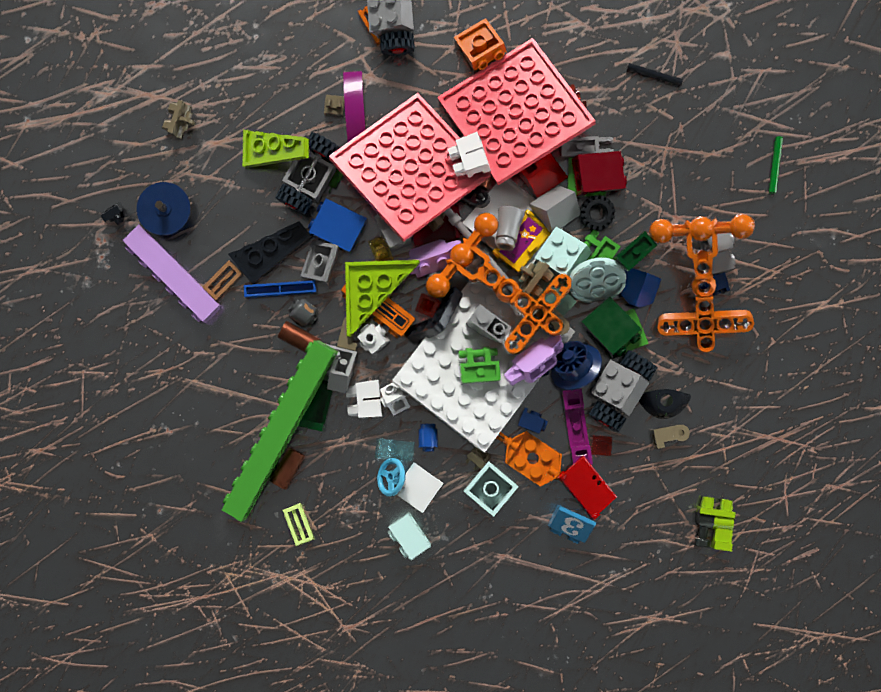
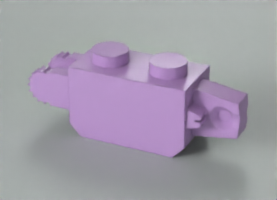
M440 239L411 249L409 251L410 257L406 260H420V264L410 274H416L417 278L444 269L447 266L446 260L450 259L451 249L456 244L462 242L456 240L446 243L445 240Z
M561 335L550 336L546 340L541 338L537 342L532 343L525 351L519 353L512 360L513 366L504 374L505 379L512 386L523 379L527 383H533L557 365L556 355L564 348L561 342Z

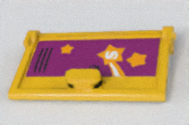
M530 210L524 212L525 215L514 249L508 251L496 247L492 250L493 255L498 259L501 258L518 273L521 271V266L527 264L551 234Z

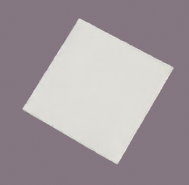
M413 463L405 474L406 479L402 489L396 495L423 513L443 485V482L416 463Z

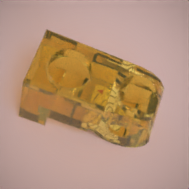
M382 235L368 241L376 261H394Z

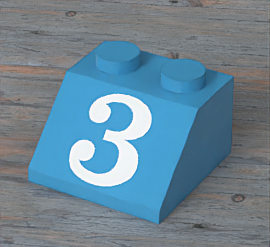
M560 505L556 506L548 523V526L552 528L551 532L559 536L564 533L569 536L568 540L577 544L580 541L585 543L596 525V522Z

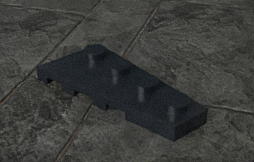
M298 221L228 255L248 280L254 284L312 236L301 222Z

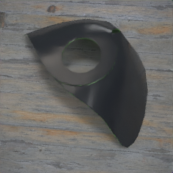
M659 389L644 392L639 403L653 417L669 419L679 414L687 406L691 395L677 390ZM664 394L672 397L673 402L670 406L666 407L661 404L660 400Z

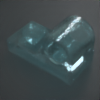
M376 438L374 458L391 460L396 458L413 462L415 442Z

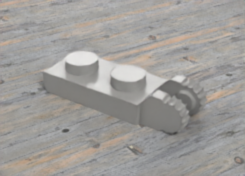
M599 136L575 137L560 146L561 158H572L578 154L613 152L614 149L610 148L599 149V144L613 143V138Z

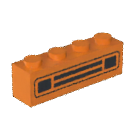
M345 284V285L343 286V288L341 289V291L344 293L343 296H342L344 299H346V284ZM387 298L372 314L374 316L372 320L381 326L384 324L390 328L388 332L395 338L398 336L403 338L416 321L415 317L390 298Z

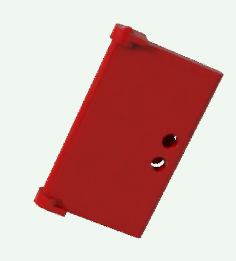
M584 455L557 477L589 514L591 520L599 517L600 512L617 498Z

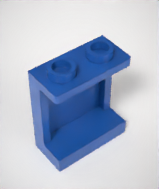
M325 198L324 202L321 201L317 207L316 212L318 214L316 218H312L309 223V233L330 244L338 245L344 252L351 255L368 220L366 217Z

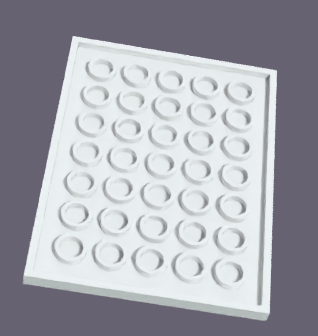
M491 274L488 276L487 281L495 283L498 277L495 274ZM469 281L461 291L463 296L446 328L438 335L430 338L425 337L393 378L392 382L485 453L541 377L533 383H527L523 379L513 386L505 379L504 374L513 366L512 360L517 356L510 354L506 350L505 341L524 318V315L516 309L515 305L512 306L510 303L500 301L496 293L483 283ZM507 287L503 288L502 293L504 295L512 294ZM521 298L518 301V306L526 307L529 301L526 298ZM480 304L512 327L501 344L480 335L466 325V322ZM524 325L521 328V333L524 335H528L532 331L529 325ZM540 328L522 352L529 348L532 343L537 342L541 338L546 340L551 335ZM569 328V331L561 336V342L563 344L567 343L575 331ZM518 333L515 335L518 337L517 341L515 343H513L512 341L510 342L511 350L513 348H519L517 343L520 339L522 340V342L525 341V339L521 338ZM483 347L497 348L498 355L491 356V361H499L501 380L461 384L459 364L467 363L466 358H458V351L465 350L466 348H472V350L483 349ZM473 357L474 362H484L483 357Z

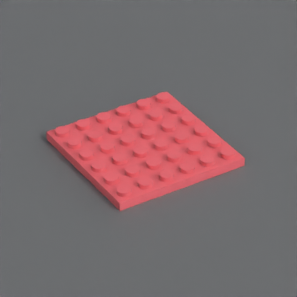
M533 38L504 55L502 59L496 60L485 69L480 70L437 97L464 137L478 132L491 169L489 173L498 185L596 124L595 119Z
M419 93L412 96L329 156V160L403 242L491 177L489 172L483 173V171L473 174L471 178L467 174L456 176L453 165L462 162V159L458 158L452 161L447 149L457 145L455 140L460 139V137Z

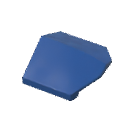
M631 268L628 272L625 270L626 285L620 293L628 304L639 308L652 304L661 278Z

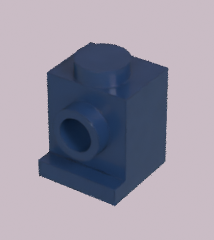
M725 272L713 275L716 281V290L713 296L721 294L720 290H722V293L730 291ZM706 282L699 284L701 289H706L709 286Z
M524 407L517 426L540 434V431L544 432L548 421L541 418L542 414L531 410V413H528V408Z

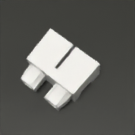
M478 132L455 140L457 145L447 149L452 161L458 158L462 159V162L453 165L457 177L467 174L471 178L473 174L491 171Z
M379 380L359 382L348 387L346 398L357 397L356 405H347L348 416H358L359 418L383 417L380 399L364 401V399L381 398Z

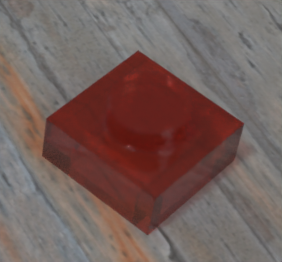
M592 435L591 454L611 456L612 437Z

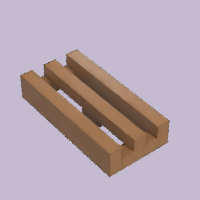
M229 260L203 288L218 301L243 273ZM231 267L232 269L210 290L209 287ZM235 272H237V274L215 295L214 293H215Z

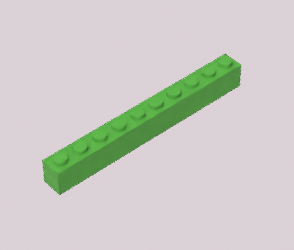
M319 340L308 344L304 360L301 359L297 364L296 369L298 371L295 376L289 379L286 393H282L277 402L279 405L276 410L271 412L268 418L270 421L268 426L261 430L259 434L261 438L258 444L255 443L252 447L250 459L246 460L242 465V473L240 477L234 480L232 492L228 493L223 500L225 505L222 511L241 522L248 518L338 354L337 350Z

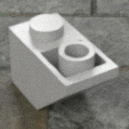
M481 304L466 322V325L480 335L500 344L512 328Z

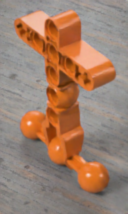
M490 213L480 214L474 221V232L468 239L463 238V243L456 244L451 249L450 259L446 260L447 266L440 274H434L428 278L426 290L434 298L444 297L450 290L449 280L458 271L469 281L474 283L479 281L491 288L500 301L510 303L512 306L515 305L516 309L524 315V318L506 339L505 347L510 354L517 355L522 352L540 328L551 336H557L562 332V321L552 312L570 291L572 281L566 274L557 275L536 301L530 295L523 293V290L520 289L519 284L515 280L505 278L504 275L501 277L500 273L491 265L489 256L476 247L483 237H489L496 233L498 220ZM475 253L485 262L482 267L478 268V272L472 275L463 267L469 266L472 263ZM489 275H497V281L489 283L487 281ZM564 280H566V285H567V287L562 286V287L560 288V290H559V293H560L561 295H559V294L555 291V290H557V289L559 288V282H558V281H562V282H563ZM506 286L512 287V294L504 295L502 293L503 288ZM547 295H554L556 301L553 304H548L545 301ZM526 298L529 301L526 307L518 306L519 299ZM536 310H542L544 316L541 319H535L533 313ZM551 322H557L560 325L557 331L549 330L548 326ZM524 325H529L532 331L530 334L524 335L521 333V328ZM518 333L521 338L525 339V341L522 342V340L520 339L517 343L519 348H513L511 350L510 342L512 341L513 343H515L517 341L518 337L515 335Z
M739 214L727 222H718L716 218L711 221L707 217L701 216L695 218L692 222L686 220L685 224L672 225L668 220L659 219L651 224L649 234L656 243H666L673 236H687V255L693 259L695 278L692 281L691 288L695 294L696 312L662 314L658 318L657 323L660 334L665 336L697 334L698 348L703 352H710L715 347V334L749 332L753 329V315L748 310L714 311L713 293L716 290V281L712 275L713 257H716L718 254L717 234L731 233L739 239L748 238L752 235L755 228L754 221L750 216ZM712 236L711 249L707 251L702 249L698 252L692 249V238L697 241H705ZM704 263L708 265V268L700 270L698 266ZM706 282L709 286L706 289H701L699 284ZM702 301H707L710 303L709 306L705 308L701 307L699 304ZM744 318H747L746 323H743ZM722 319L730 320L727 325L720 323ZM686 320L689 321L691 324L687 327H684L681 325V322ZM702 320H709L710 324L703 326L700 322ZM664 322H668V327L664 326ZM704 338H709L711 342L708 344H704L701 342V340Z

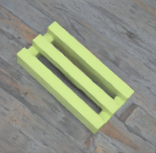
M301 503L283 510L296 546L315 539ZM297 508L299 509L300 515L302 517L303 523L308 533V538H306L304 534L303 528L301 526L300 520L295 510ZM292 511L293 517L295 519L296 525L301 535L302 540L300 541L298 540L297 534L295 532L294 526L288 512Z

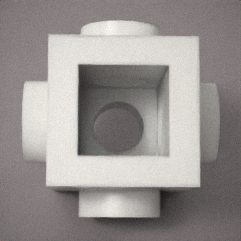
M366 324L360 330L361 334L358 336L361 347L366 351L369 350L371 354H377L390 342L389 338L385 335V329L379 324Z
M394 383L380 389L383 395L380 400L385 408L389 407L393 416L410 408L406 399L409 395Z

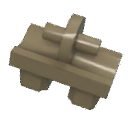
M178 100L177 103H170L168 111L173 117L171 121L165 120L162 128L176 138L182 139L184 131H187L188 126L195 125V121L191 120L193 114L191 113L192 107L181 100Z
M538 261L536 266L533 263H530L528 268L521 266L520 270L523 272V275L520 279L524 282L520 289L524 293L539 297L543 291V288L537 284L539 280L542 279L548 283L554 276L550 269H548L549 265L546 262Z

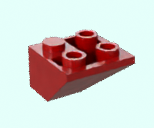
M551 153L518 173L536 198H539L568 178Z

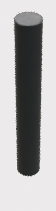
M629 63L627 67L628 71L681 86L683 82L681 78Z

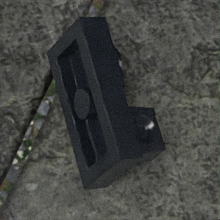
M117 202L104 210L101 214L104 222L110 220V222L115 221L117 225L122 223L124 219L120 212H122L123 206L120 202Z

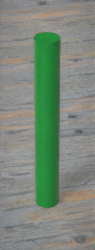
M781 136L775 137L769 186V193L773 194L777 193L783 137Z

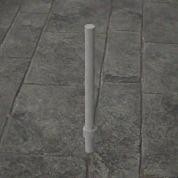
M448 208L444 211L449 218L448 221L452 226L455 225L462 235L468 239L472 233L462 223V218L457 213L455 214L451 208ZM479 243L476 247L489 256L491 265L500 273V276L504 275L505 278H508ZM506 286L507 289L512 293L513 288L510 286Z

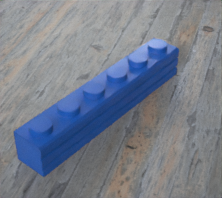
M316 280L244 285L245 298L317 293Z

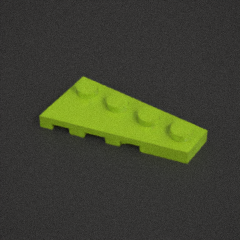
M243 130V167L250 168L309 158L308 138Z

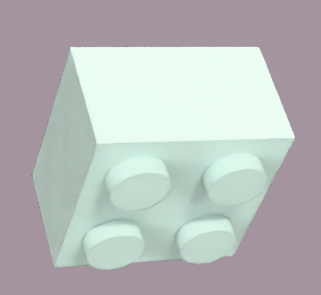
M555 227L534 258L537 262H546L549 265L548 269L555 275L566 274L570 276L573 269L585 262L592 251L587 244L562 229Z
M488 461L463 491L494 517L519 486Z
M410 512L389 526L388 534L394 542L398 541L400 543L399 550L405 558L409 557L412 560L431 547V543Z

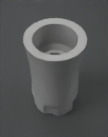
M502 206L498 209V229L496 234L498 249L508 251L514 249L525 215L523 210L513 206Z

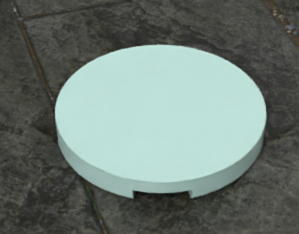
M609 258L587 260L575 267L569 276L572 281L571 294L577 300L585 303L606 300L609 297L614 298L622 292L626 285L624 267L617 261Z

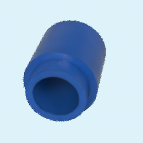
M420 424V429H418L419 448H423V452H433L434 448L438 447V429H436V424Z

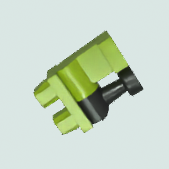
M703 496L701 505L697 506L696 521L699 524V538H695L694 545L709 548L710 540L707 539L709 529H713L711 547L732 552V533L736 513L732 511L733 502L721 499L720 508L715 509L713 508L714 498Z

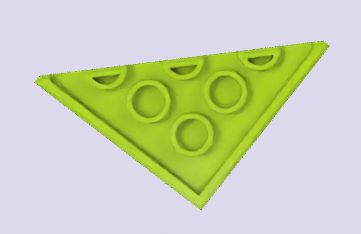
M420 260L345 262L347 337H351L420 264Z

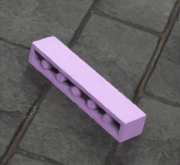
M138 225L123 239L126 244L125 249L132 255L135 253L140 258L138 262L144 268L149 267L153 271L151 275L158 282L162 280L166 284L164 288L171 295L175 293L180 298L178 302L185 309L189 307L193 311L191 315L198 322L202 320L204 323H207L222 308L141 225Z

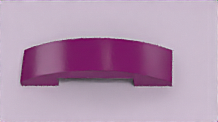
M362 71L343 72L348 142L366 130Z
M582 388L563 390V405L572 462L574 464L584 455L589 463L593 464L586 427Z

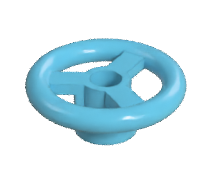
M389 458L380 466L377 484L383 495L388 497L395 496L402 489L406 479L403 464L396 458ZM390 464L397 466L393 471L388 472L385 470ZM383 476L386 477L388 482V490L384 487Z

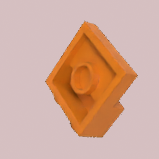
M486 18L454 37L456 44L474 71L485 69L489 62L494 59H502L504 53L507 52L504 42Z

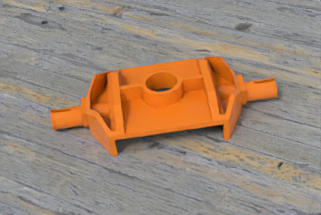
M524 431L513 438H509L500 432V436L496 437L506 446L505 463L540 487L554 479L559 480L557 477L561 473V453L528 431ZM530 453L537 454V463L530 464L527 457Z

